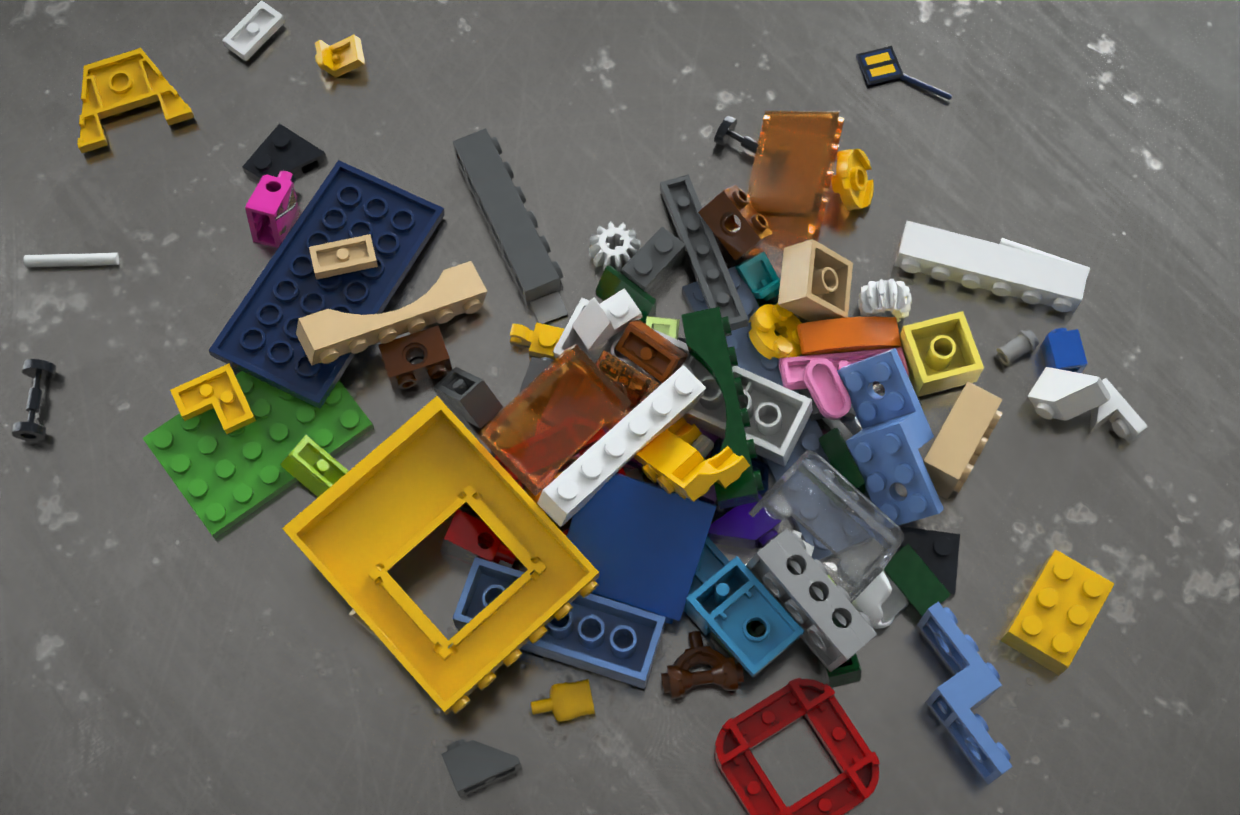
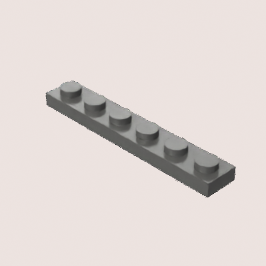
M689 174L660 182V191L680 241L686 245L685 253L707 308L719 307L722 317L728 316L731 331L748 326L747 314L713 232L698 213L702 206Z

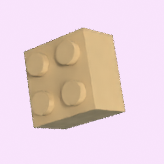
M813 239L785 247L778 305L809 322L847 318L853 262Z

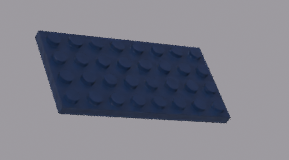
M338 160L210 347V356L226 364L230 363L232 367L321 409L355 354L350 352L339 356L331 363L323 364L321 362L311 365L296 335L298 318L325 309L359 315L381 314L444 217V208ZM371 235L378 267L316 280L309 247Z

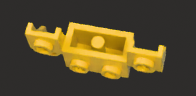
M683 417L660 433L633 457L644 465L642 471L653 483L658 482L668 494L675 492L684 500L689 498L693 502L706 494L715 482L726 488L738 480L741 474L750 466L744 456L741 455L739 457L728 446L714 457L705 460L699 451L692 446L702 433L696 425H690Z

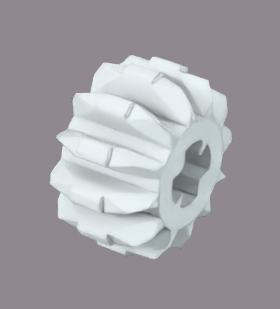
M610 221L607 230L599 226L597 228V235H591L590 244L592 246L589 248V256L594 258L593 264L595 267L604 265V271L609 265L621 273V267L638 252L641 243L639 239H636L634 229L626 231L624 222L618 228H615L614 224Z
M880 279L877 282L870 281L868 285L861 287L859 293L858 309L860 310V315L862 317H896L897 322L901 321V318L909 316V311L911 310L912 298L909 287L905 286V283L902 281L895 282L894 279Z

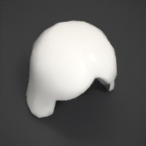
M882 568L877 569L855 592L852 599V605L858 612H863L870 618L875 629L888 627L893 622L895 616L909 604L908 599Z

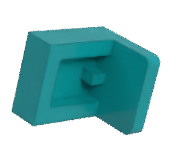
M764 251L757 253L735 267L755 299L763 298L767 301L779 295L781 278H778Z

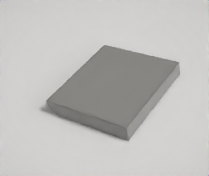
M558 291L530 302L538 323L544 324L568 315Z

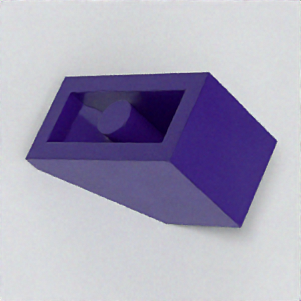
M758 493V502L734 507L710 525L707 536L714 544L754 549L760 544L764 547L770 540L779 535L777 532L779 531L781 520Z

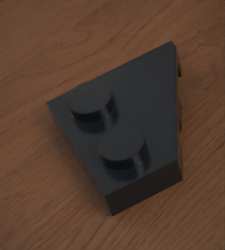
M279 123L242 168L244 173L260 182L262 176L271 175L277 177L280 171H288L295 175L302 172L301 167L316 160L318 163H321L327 157L324 151Z
M895 526L893 529L891 557L909 543L951 594L949 597L953 598L956 592L960 534Z

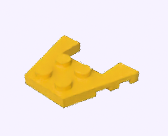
M141 48L87 64L83 67L81 92L83 104L82 114L79 118L81 130L77 143L81 153L108 145L101 119L156 101H160L169 126L194 118L189 105L182 100L175 88L168 83L160 70Z

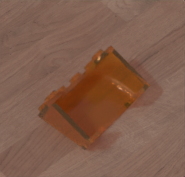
M765 111L747 195L757 213L762 214L766 218L772 232L812 239L814 230H821L828 199L827 197H822L823 188L830 189L833 171L827 169L829 161H836L844 118L839 117L840 111Z

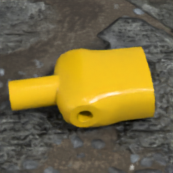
M589 679L554 684L550 688V698L531 701L533 715L552 711L558 722L595 714Z

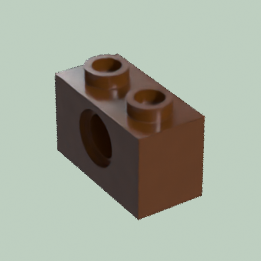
M736 184L723 190L698 212L735 261L750 253L773 233L769 228L766 218L762 214L757 213L751 205L746 192L738 188ZM734 215L740 219L741 227L736 224Z
M439 326L378 345L393 389H407L414 386L418 381L427 378L438 379L446 375L448 371L453 370ZM416 356L424 358L419 364L409 363Z

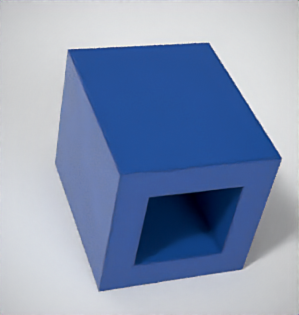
M1058 328L1052 330L1041 344L1046 367L1082 373L1088 364L1078 329L1067 331L1066 328Z

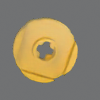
M848 149L837 152L836 175L832 176L831 185L834 193L840 194L847 211L864 209V207L870 205L873 198V179L868 180L866 170L872 169L868 157L861 149Z
M778 303L776 305L766 304L761 306L749 318L752 328L748 332L749 338L754 347L764 357L771 360L773 357L780 359L799 357L801 355L797 326L801 322L792 312L779 306ZM775 330L780 334L779 336L775 334Z

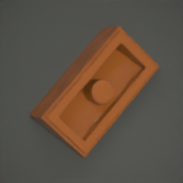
M640 320L629 322L614 348L661 383L674 374L688 357L687 353Z

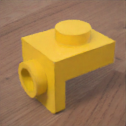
M354 34L331 46L322 40L315 42L317 53L315 59L318 66L335 78L365 64L361 40Z

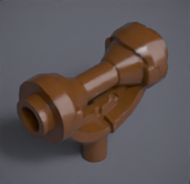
M700 631L688 633L690 648L686 649L673 665L667 666V673H661L663 693H670L671 699L681 698L686 694V691L696 685L713 683L722 686L724 690L733 691L738 690V683L744 682L742 665L739 662L735 663L733 656L725 657L710 646H703ZM698 664L710 665L712 667L711 670L689 671L691 667Z

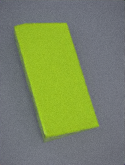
M307 435L301 439L281 463V466L317 497L348 472L343 465Z

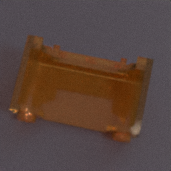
M577 344L571 345L499 412L476 437L536 496L539 492L542 493L543 489L555 479L557 471L604 425L606 426L611 422L616 425L629 414L626 408L632 402Z

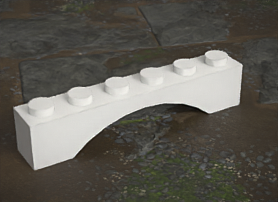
M684 365L681 366L545 487L537 504L560 527L563 526L631 458L691 410L699 402L706 387Z

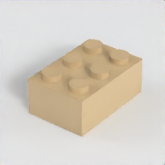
M967 381L924 459V464L937 494L947 500L952 491L960 492L975 462L984 449L988 438L1003 414L997 410L1003 399Z

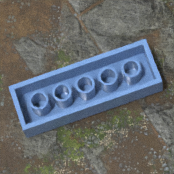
M475 557L452 618L455 627L461 630L525 572ZM591 593L585 598L579 595L570 603L573 609L560 621L554 618L545 626L548 631L534 644L529 640L520 648L645 689L665 628L666 617Z

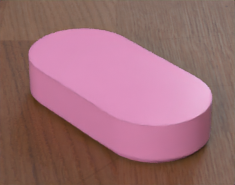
M816 358L810 361L804 368L803 379L819 412L830 420L842 418L851 408V398L834 364L825 358Z

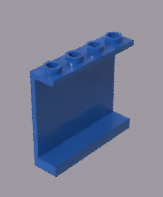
M616 473L573 516L567 538L599 571V578L596 580L599 585L592 591V594L666 617L665 623L672 624L673 620H681L686 598L688 597L717 505L700 499H696L694 502L689 498L684 500L675 492L668 494L662 487Z

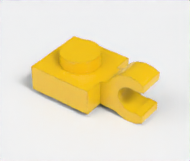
M536 323L533 331L526 326L512 324L510 343L530 346V356L548 357L557 361L553 350L564 328Z

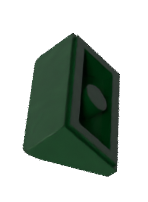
M608 265L597 285L596 296L605 301L625 288L642 313L643 317L639 320L646 324L647 316L653 317L656 314V299L615 268Z
M834 428L819 438V442L845 494L862 495L865 493V480L839 429Z
M909 543L881 565L882 569L922 617L928 608L938 601L941 604L951 595Z

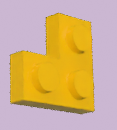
M230 363L170 390L184 421L213 408L226 434L256 421Z

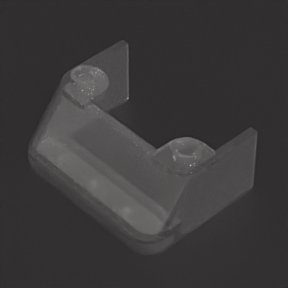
M811 450L805 451L749 512L754 518L764 507L766 513L773 519L788 520L792 516L840 560L837 564L838 577L845 585L853 587L849 593L850 603L885 569L904 541V534L896 523L825 459Z

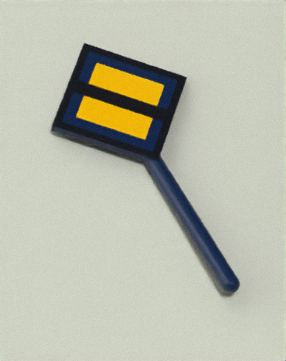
M892 46L856 55L868 85L900 78L945 99H952L951 94L904 74Z

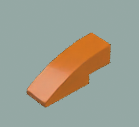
M896 317L835 318L800 323L797 326L802 355L810 356L900 348L902 346Z

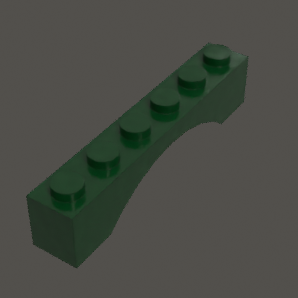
M719 307L682 314L681 318L689 353L712 375L725 400L727 420L725 438L720 452L728 446L739 457L741 455L744 456L750 464L741 474L740 478L726 488L717 482L714 483L719 507L723 509L758 502V491L764 490L760 470L753 471L751 459H756L757 454L754 440H747L745 428L751 427L747 408H740L738 397L744 396L741 377L734 378L732 367L738 366L735 347H728L726 336L732 335L728 316L722 317Z

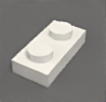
M261 0L222 39L224 46L247 61L285 23L284 16Z

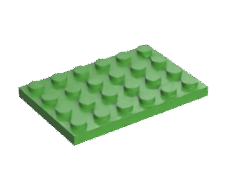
M241 371L236 375V378L256 419L255 422L226 434L214 408L184 421L179 413L143 437V440L215 539L298 481L281 466V463L305 435L310 437L333 457L374 428L373 423L340 380L321 409Z

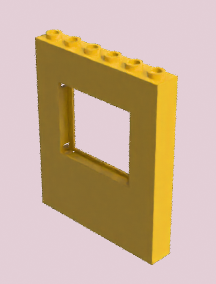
M438 396L432 399L282 528L446 715L451 711L455 714L460 712L471 701L468 697L469 694L477 687L482 691L496 679L497 676L494 672L501 665L505 664L506 667L512 665L523 654L519 650L529 640L532 644L536 643L547 633L548 630L545 626L552 619L556 618L560 621L573 609V606L570 604L579 595L583 598L587 597L599 585L596 582L599 578V571ZM467 503L526 567L527 571L450 640H447L387 571L461 506Z

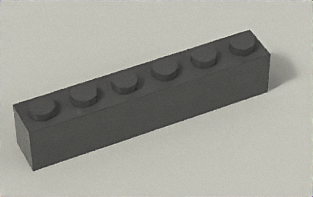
M485 128L453 141L457 161L526 304L561 291L560 279L563 278L561 268L557 261H551L548 255L551 252L545 236L539 237L535 229L538 228L536 217L532 210L527 212L523 204L526 203L524 193L521 187H515L511 180L514 178V174L508 161L502 162L500 154H502V150L497 138H491Z

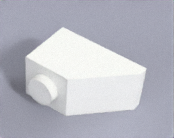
M1045 367L1029 393L1028 398L1036 408V413L1041 417L1049 420L1055 418L1067 421L1108 402L1111 395L1100 377Z

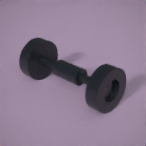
M729 115L726 116L716 132L714 142L724 146L732 137L741 142V146L758 156L763 154L772 159L768 171L778 176L790 157L791 149L782 145L776 154L764 149L765 145L747 135L742 137L735 133L737 119Z
M28 359L23 363L22 373L34 378L33 388L29 389L26 411L29 414L27 422H16L13 424L12 436L25 441H42L45 439L46 428L43 425L34 423L35 413H38L40 409L42 390L39 388L41 379H52L55 377L56 365L49 361Z

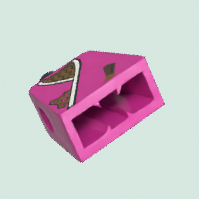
M280 171L277 177L271 175L262 176L248 200L245 210L253 242L279 248L287 236L298 206L294 189L296 177L292 173Z

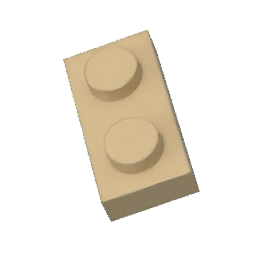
M370 234L309 247L316 280L378 267Z

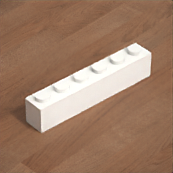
M906 221L894 266L900 267L909 273L920 272L928 274L936 280L955 281L967 288L986 289L998 296L1017 297L1026 303L1044 304L1060 312L1076 311L1083 298L1089 270L1087 266L911 221Z

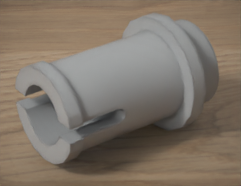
M1021 330L1016 338L996 349L998 351L997 355L1008 366L1025 353L1036 351L1039 341L1031 330Z

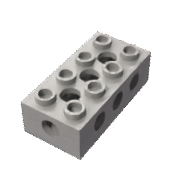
M786 528L759 550L746 566L805 631L801 638L831 672L852 657L874 638L877 633L873 629L874 625L870 618L863 612H858L850 603L851 598L847 591L839 585L836 586L828 577L826 567L819 560H814L808 554L803 540L797 534H791Z

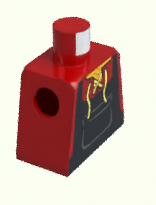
M461 510L456 511L440 550L441 553L471 565L474 558L478 557L511 568L516 558L506 545L501 543V540L485 522ZM478 544H485L488 546V549H483Z

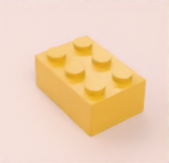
M1055 549L1045 561L1000 641L1055 674H1062L1070 666L1111 592L1114 583Z

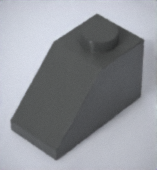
M455 367L433 387L467 422L480 429L484 425L491 423L496 418L497 413L504 408L483 379L458 367Z
M465 739L455 741L446 747V752L441 754L459 797L522 769L517 756L475 740L466 742Z

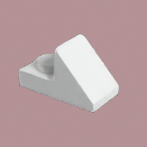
M624 288L600 304L595 297L591 299L573 322L572 327L590 352L624 330L629 322L639 320L643 316Z
M1105 378L1102 382L1110 393L1111 398L1108 402L1091 409L1089 432H1093L1109 420L1115 433L1119 437L1125 438L1131 444L1142 435L1148 426Z

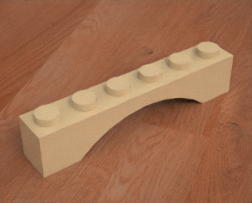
M472 261L443 270L437 282L426 294L398 310L382 314L359 315L325 309L298 318L296 335L311 365L321 362L327 364L335 361L341 355L350 352L353 354L362 352L368 346L378 342L388 343L404 333L409 332L413 334L419 332L427 325L436 322L439 324L446 323L454 316L462 313L472 314L483 306L487 289Z

